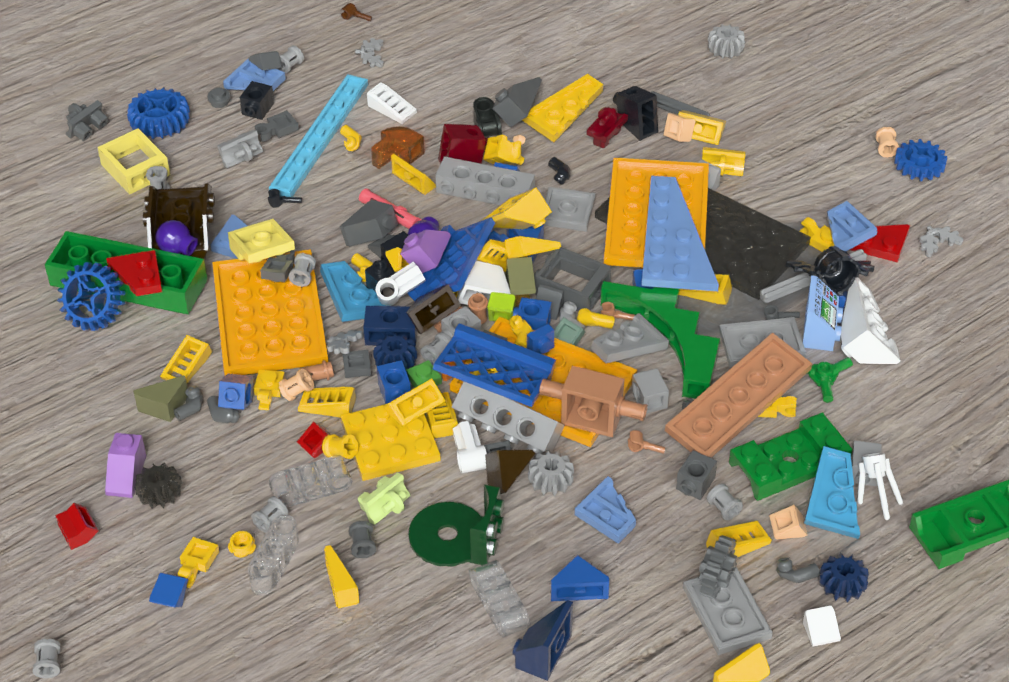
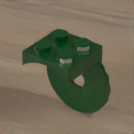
M484 485V516H480L473 508L458 502H440L422 509L411 521L408 532L409 543L414 553L423 561L436 566L453 567L467 562L487 566L490 555L495 556L498 544V539H495L497 533H502L504 526V517H501L504 500L500 499V487ZM450 527L456 530L457 536L452 540H443L438 536V533L441 529Z

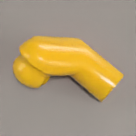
M344 125L340 130V134L347 139V141L344 140V146L348 151H356L360 147L362 137L350 126Z
M356 253L351 258V263L360 269L357 271V274L362 278V282H366L365 269L373 265V262Z
M582 308L578 311L577 321L585 326H599L612 329L615 318L614 316L595 313L587 308Z

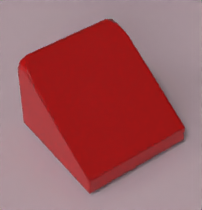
M313 421L298 439L297 443L313 458H316L323 453V440L330 433Z

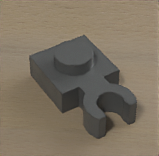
M288 111L267 118V123H259L254 126L257 133L260 134L262 142L269 140L273 135L280 138L299 130L298 122Z
M291 250L287 255H276V258L269 257L260 270L261 279L285 282L290 271L293 269L295 251Z

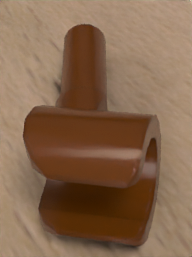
M348 3L342 8L344 12L341 16L345 20L350 19L352 16L370 22L372 20V16L357 11L352 3Z

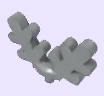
M371 38L370 43H368L367 40H363L361 50L355 49V54H360L363 64L369 62L370 67L377 66L382 68L384 61L381 60L380 55L374 56V50L380 51L384 41Z
M928 226V232L921 236L919 240L921 243L920 250L925 251L927 257H932L933 252L936 253L939 247L937 245L939 242L944 243L947 240L949 246L954 244L962 245L963 238L958 236L959 232L953 231L951 233L949 226L943 229Z
M350 330L346 334L339 332L337 336L325 339L328 352L334 351V354L350 353L348 341L356 342L357 339L363 337L362 331Z

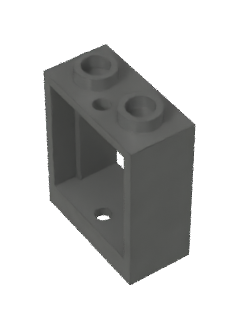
M560 247L553 254L547 256L545 264L541 269L536 270L534 274L535 295L538 293L539 285L543 284L564 291L563 305L565 302L570 301L576 304V311L582 308H587L591 311L601 298L603 281L611 282V266ZM560 270L589 280V282L580 292L552 280Z

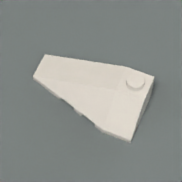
M856 277L852 286L848 289L840 334L842 340L841 348L849 358L853 357L859 363L897 364L901 361L895 341L892 338L889 340L885 332L889 328L878 314L880 309L871 290Z

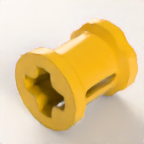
M330 434L324 438L322 450L328 458L333 459L342 456L345 459H352L358 452V441L351 434L344 435L343 437Z

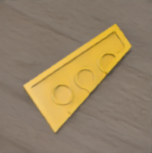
M586 74L532 107L528 116L522 121L552 142H555L603 92V83Z

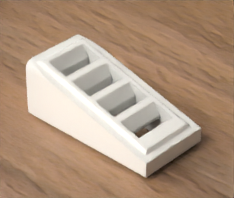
M381 82L367 93L369 107L400 124H403L417 113L415 107Z

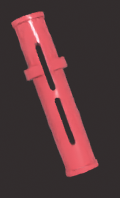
M367 188L362 190L359 195V201L364 204L372 199L392 205L394 212L404 217L401 218L396 215L398 225L401 224L409 229L414 223L421 221L419 217L407 212L405 207L401 205L396 206Z

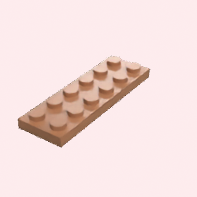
M771 333L665 425V432L688 451L692 452L694 450L712 458L811 370L813 363L774 333Z

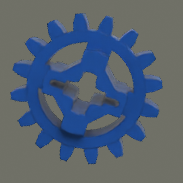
M919 139L918 143H915L913 140H909V144L902 143L901 148H897L894 164H897V170H903V176L909 174L911 175L910 179L913 180L915 177H919L920 181L927 177L931 181L933 175L939 178L941 172H945L947 156H944L945 150H939L940 145L933 146L931 141L923 143L922 139Z

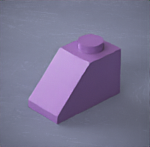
M424 230L417 234L412 233L404 240L405 244L400 254L409 264L414 262L420 271L424 273L438 266L451 234L447 231Z
M115 433L108 452L105 494L107 496L133 498L147 456L142 435Z

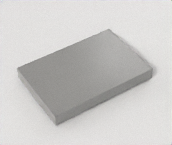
M795 317L719 325V333L730 368L737 364L771 333H774L806 358V351Z
M737 567L731 577L729 586L727 588L721 587L720 593L714 599L701 595L702 579H699V577L683 582V589L717 655L772 639V631Z

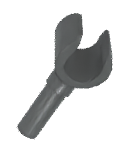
M767 305L764 308L766 320L789 317L800 318V312H779L778 307L775 305Z

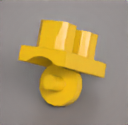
M703 147L702 160L721 168L720 176H724V174L743 176L746 152Z

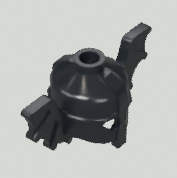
M830 246L829 249L820 253L814 265L804 261L786 262V267H792L794 272L802 271L808 273L809 276H817L837 296H843V292L852 286L855 278H859V274L868 276L869 272H874L875 266L871 265V261H855L846 251L841 250L837 246Z

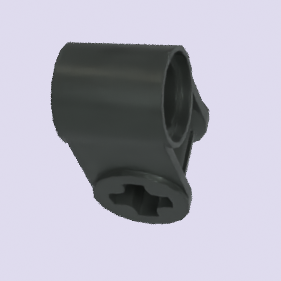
M479 97L473 102L474 125L479 126L484 137L502 135L500 118L492 109L494 102L488 97Z

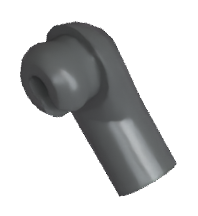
M211 396L207 399L211 417L215 422L236 423L239 420L240 414L237 409L218 407V396Z
M787 557L780 558L777 561L778 568L776 571L778 575L794 583H801L820 576L819 568L815 563L797 568L792 566V560Z

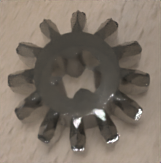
M165 462L160 466H156L153 463L151 468L143 467L142 474L136 475L135 493L143 505L149 504L152 509L160 505L164 509L166 503L174 504L175 497L181 496L182 480L174 466L168 467Z

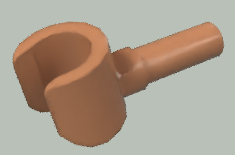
M604 302L600 311L601 314L614 316L617 319L621 318L632 321L635 316L615 311L614 304L611 302Z
M633 430L630 432L628 447L631 451L638 452L642 449H649L664 454L666 447L643 441V434L640 431Z

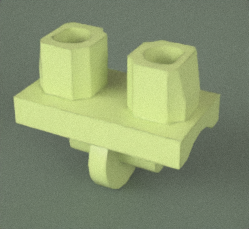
M396 473L391 478L384 476L378 481L375 491L372 493L364 492L358 497L359 505L366 512L370 523L375 525L391 511L399 514L404 510L403 502L410 497V494L404 485L402 474Z

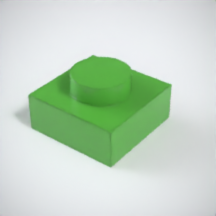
M429 360L406 370L409 381L414 388L430 379H433L436 385L442 384L441 375L438 371L433 370V365Z

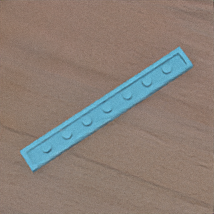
M349 74L346 75L273 180L269 190L278 189L281 196L293 197L367 88L368 79Z

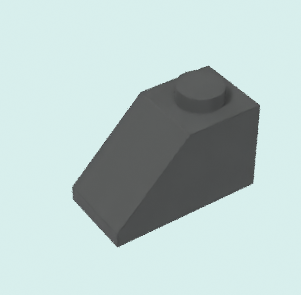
M371 199L341 224L340 229L346 246L351 247L384 238L398 226V222L392 205Z

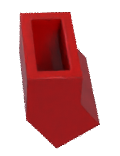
M73 503L66 511L55 515L58 526L71 550L88 543L99 531L87 508L82 505Z

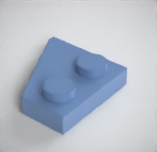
M848 201L827 211L833 244L843 251H848L877 235V227Z
M609 476L575 507V516L618 544L636 527L634 515L625 506L626 502L622 495H618L613 487V480Z

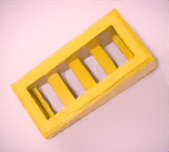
M517 236L506 239L505 247L508 259L560 249L561 243Z
M490 239L483 246L477 260L498 265L506 272L508 256L505 242Z
M715 274L719 284L718 292L680 289L679 295L727 305L732 291L729 275Z
M186 335L160 375L161 379L166 381L176 378L171 375L173 372H176L182 376L184 375L186 383H188L211 355L212 350L209 344ZM194 351L196 355L190 354V352ZM188 358L192 361L189 363L187 361H184V359ZM182 365L184 367H187V369L183 370L178 368V366Z
M328 387L313 388L311 391L305 390L298 406V412L341 418L340 415L352 413L356 401L355 388ZM309 398H314L313 403H308Z
M448 392L441 393L446 400L444 403L435 407L436 409L426 412L434 439L452 436L453 428L458 425Z
M753 521L711 530L706 547H715L716 541L719 540L720 536L724 535L735 540L734 555L740 557L769 545L772 540L760 523Z
M325 546V564L336 607L342 608L358 604L359 593L356 583L332 546Z

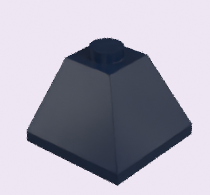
M567 600L528 628L523 639H517L513 648L516 669L548 681L572 637V601Z

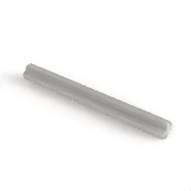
M862 249L849 253L855 261H866L867 255ZM803 272L761 289L759 297L764 303L779 299L810 286L811 276Z

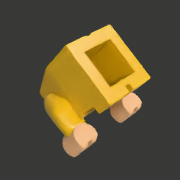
M503 134L488 138L483 160L493 165L495 162L507 165H522L524 157L521 156V145L525 143L526 138L522 135H517L513 137V142L508 141L507 136Z

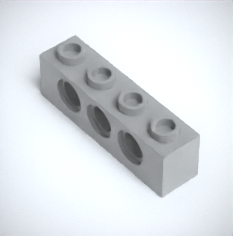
M449 157L443 158L436 173V193L501 205L510 197L535 188V174Z
M463 382L452 405V408L459 411L458 417L471 423L475 418L482 422L481 428L494 434L498 429L505 433L504 439L510 440L517 445L521 440L528 444L527 450H533L536 454H542L547 449L552 454L565 426L515 401L467 382ZM487 401V412L480 414L481 404ZM510 412L512 416L510 423L503 425V416ZM534 423V433L531 436H526V427Z

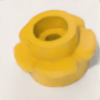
M238 531L231 536L228 550L239 558L248 556L256 549L255 539L246 531Z

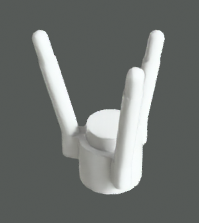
M885 453L864 455L863 462L858 463L860 474L857 503L859 505L863 503L866 473H868L869 478L877 479L884 519L889 520V508L883 482L885 472L898 504H903L900 491L890 468L889 458H885Z

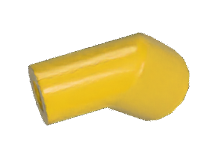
M515 315L509 321L511 330L517 336L515 344L527 348V334L533 330L521 316Z

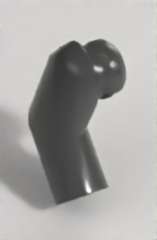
M191 386L186 389V404L174 409V415L178 421L200 411L203 393L200 392L199 387Z

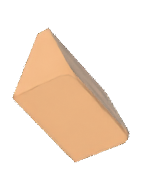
M668 113L663 135L679 142H690L695 119Z
M795 505L769 515L775 539L808 536L803 515Z

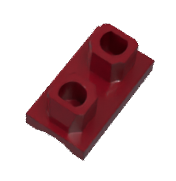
M603 107L598 112V118L587 129L586 135L593 137L594 145L605 148L609 144V140L621 131V127L628 120V115L617 113L615 108Z

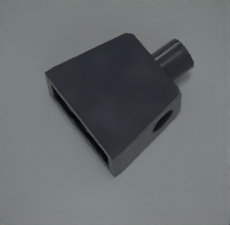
M632 86L614 95L613 102L617 105V113L628 115V120L623 126L638 140L641 141L658 133L657 98L654 93L637 86Z

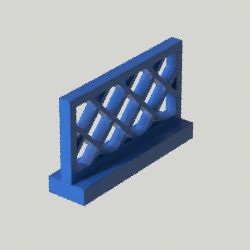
M488 218L458 230H454L451 225L444 226L441 231H447L451 236L438 266L422 273L426 281L408 292V295L415 301L418 297L446 284H449L453 292L461 290L495 225L494 220Z
M459 323L455 328L453 338L434 362L433 370L532 407L539 396L542 380L544 378L547 380L552 379L556 359ZM472 359L473 363L464 364L462 360ZM454 361L457 366H449L444 363ZM496 368L498 373L489 374L486 369ZM479 370L481 375L476 376L469 372ZM519 377H520L521 380L523 381V382L513 383L511 379H512V378H519ZM503 380L505 385H499L494 383V381ZM528 389L531 395H525L518 390Z

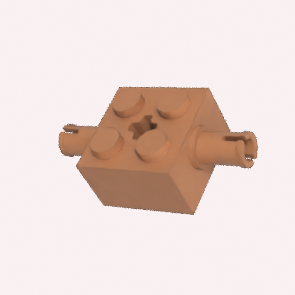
M576 366L571 367L564 384L544 378L539 390V395L562 400L561 424L612 438L621 416L644 421L648 409L647 404L625 400L623 396V378Z

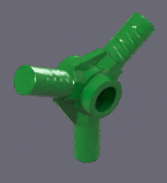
M847 357L835 364L820 362L819 364L812 365L811 370L807 374H809V377L817 386L821 387L824 402L829 403L833 401L831 386L836 381L839 373L852 367L853 362Z

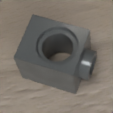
M693 450L678 471L676 489L687 496L701 500L716 477L717 460Z

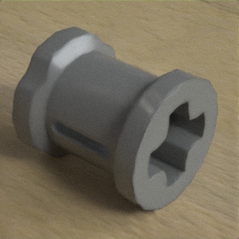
M368 521L352 523L348 530L349 536L353 541L351 554L356 558H368L375 554L376 544L372 541L371 536L373 525Z

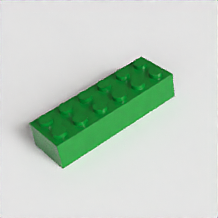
M65 231L44 264L50 286L64 288L65 285L60 280L63 278L69 279L67 272L69 270L75 271L74 266L76 265L83 266L85 262H90L92 265L94 263H101L102 267L108 266L106 258L155 250L162 292L136 296L128 285L123 284L119 287V290L125 291L126 294L120 296V300L189 315L207 282L204 259ZM90 277L91 282H94L97 287L104 286L97 277Z

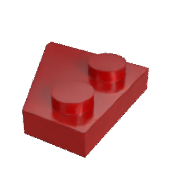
M910 225L875 226L877 227V235L850 249L851 251L862 249L866 255L898 263Z
M155 250L106 258L111 270L118 274L119 279L128 285L136 296L162 292Z

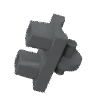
M96 100L88 107L85 104L79 106L76 103L69 105V114L66 116L69 130L66 132V135L70 139L76 136L85 141L92 135L93 129L89 125L93 124L98 129L105 127L108 117L102 112V103Z

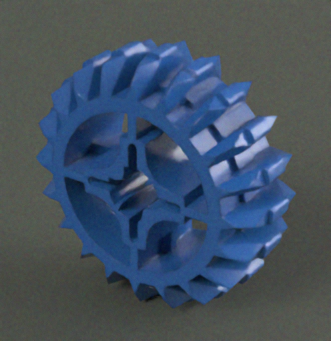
M163 87L161 90L156 88L153 91L146 90L144 94L138 93V98H132V103L128 104L127 117L132 130L139 128L146 137L151 136L152 139L156 137L163 139L167 135L172 137V133H180V129L186 128V123L189 122L190 108L185 96H181L180 92H174L173 89L167 91Z
M85 262L83 266H74L75 271L69 270L67 272L69 279L63 278L60 280L65 286L64 288L57 289L58 292L63 293L62 298L57 299L59 303L64 304L59 311L67 312L64 319L72 321L74 327L81 326L82 330L88 331L91 329L92 331H98L100 327L107 328L108 322L114 323L116 321L114 314H122L118 306L126 304L125 301L120 300V296L125 295L126 292L119 290V287L124 283L122 281H115L118 274L116 272L110 273L111 268L109 266L102 267L101 263H94L92 265L90 262ZM90 277H97L104 286L97 287L94 282H91ZM79 307H87L94 317L86 316Z

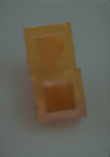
M398 126L382 130L381 141L371 147L372 165L380 169L391 161L392 154H395L408 164L413 163L425 154L424 136L407 127Z

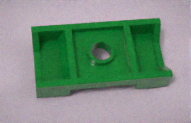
M822 412L800 421L798 429L759 445L753 440L730 449L729 464L731 467L739 465L750 480L754 498L756 501H759L815 478L823 446L852 454V448ZM792 457L796 462L785 461L783 458Z
M1009 480L912 514L909 528L938 569L963 561L965 554L1009 538ZM968 518L980 519L982 523H972Z

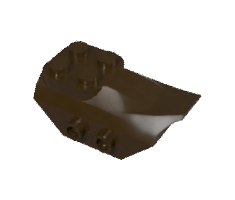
M205 183L204 187L157 189L154 186H149V196L144 197L145 210L147 212H143V225L147 227L148 248L161 250L156 242V232L164 222L176 220L182 222L189 229L191 236L198 240L196 249L190 256L205 260L209 246L210 223H214L212 207H215V196L212 193V186L209 183Z

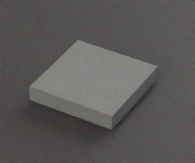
M549 187L545 201L552 212L545 217L546 222L544 226L587 232L596 193Z

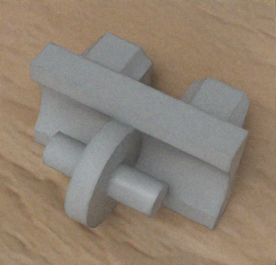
M256 130L238 135V137L217 146L225 168L232 167L244 160L248 162L253 159V156L263 152Z

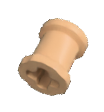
M892 127L880 128L875 136L876 141L879 143V154L887 158L895 156L899 147L898 142L895 141V129Z
M305 369L298 370L296 375L289 379L279 381V389L288 401H293L296 399V395L305 390L311 391L314 388L313 379Z

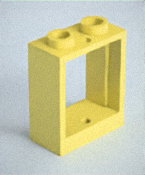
M139 128L97 147L101 165L129 195L150 185V181L146 177L144 178L150 167L163 166L167 170V176L170 175L167 157ZM139 149L150 158L127 170L118 161V159Z

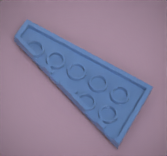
M651 176L642 286L718 292V281L676 177Z

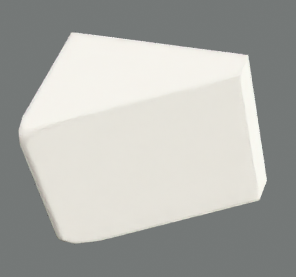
M832 606L805 611L803 625L812 647L840 641V633Z

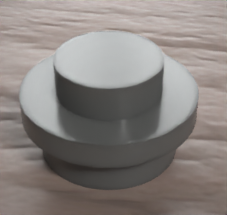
M218 87L211 90L207 98L213 107L223 108L229 103L230 93L228 90Z

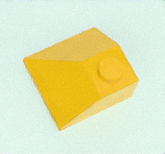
M537 187L510 197L481 221L492 218L495 222L493 228L526 229L532 226L536 229L546 222L545 217L552 211Z

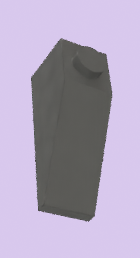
M537 77L514 84L507 90L503 88L496 94V101L492 109L510 127L514 126L528 116L542 79Z

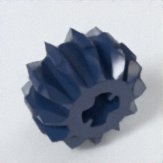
M397 333L391 337L385 334L384 340H377L376 347L373 350V358L375 359L376 366L402 360L405 370L414 367L417 359V350L414 341L408 339L406 334L401 337Z
M840 552L837 558L830 556L827 559V563H823L821 566L820 586L825 587V595L834 594L835 601L840 597L844 598L847 603L851 600V597L858 600L862 592H865L868 587V569L864 568L863 560L854 561L853 554L847 558Z

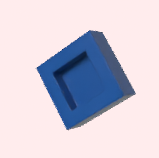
M549 324L527 334V349L544 354L554 348V329Z

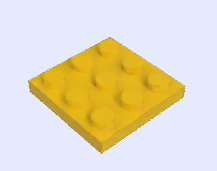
M387 404L340 415L345 434L355 436L358 441V452L354 459L362 481L441 461L440 452L424 414L402 427L386 411L385 406Z

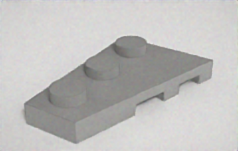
M638 313L631 322L625 321L621 323L620 328L616 331L610 330L593 340L591 350L605 363H611L666 350L669 340Z

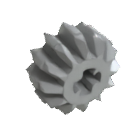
M721 24L720 27H713V31H710L708 35L709 52L714 53L716 57L722 56V59L725 57L732 59L733 56H739L740 52L745 48L744 31L739 30L738 26L731 27V24L728 26Z
M548 449L545 455L537 453L535 459L531 460L529 464V483H532L534 491L541 490L543 496L547 492H552L554 496L557 494V491L565 493L567 486H572L573 463H570L568 455L561 456L559 450L555 454H551Z

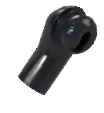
M552 157L548 166L557 172L553 177L554 180L563 185L566 180L570 179V167L558 158Z

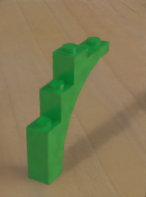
M603 281L601 287V306L604 302H611L616 310L633 315L640 313L669 340V345L675 351L682 369V397L696 399L712 385L718 359L720 338L697 334L700 312L677 308L680 289L663 287L648 289Z

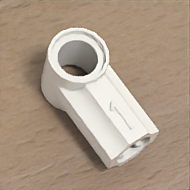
M412 262L391 277L384 278L377 283V298L385 306L394 305L400 297L426 280L418 266ZM386 287H391L395 290L394 294L390 297H384L381 292Z
M469 421L460 422L453 428L460 473L485 470V454L487 453L485 446L480 443L475 424H471Z

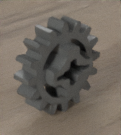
M722 535L716 541L715 547H708L699 568V579H702L701 595L714 599L720 593L721 587L727 588L737 566V556L734 555V548L736 546L734 539Z

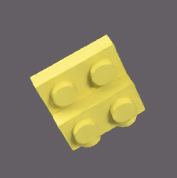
M274 219L228 232L230 250L239 260L245 259L248 263L260 262L265 258L283 255L285 252L295 249L294 240Z

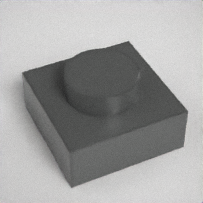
M368 350L350 351L348 354H343L345 378L371 376Z

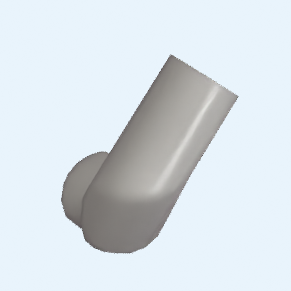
M570 301L565 302L559 312V321L564 317L585 329V325L575 319L576 304Z

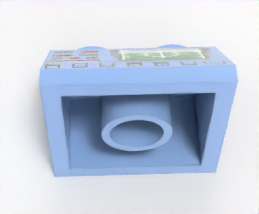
M812 275L805 312L803 345L804 348L833 351L835 341L840 342L842 326H837V323L842 321L843 308L838 307L839 297L817 276Z

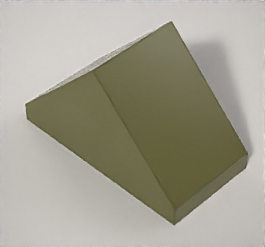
M532 257L507 259L506 280L512 295L536 294Z
M185 376L133 390L138 412L171 422L175 417L174 409L182 406L187 398L185 393L187 389Z

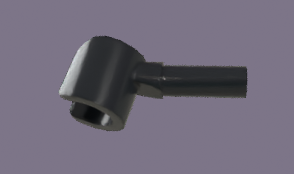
M270 189L268 191L269 197L267 199L273 208L280 207L283 203H302V197L281 196L278 189Z

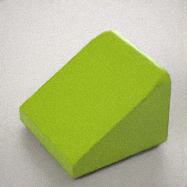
M491 292L487 307L489 320L496 321L499 317L510 320L513 317L515 308V295Z

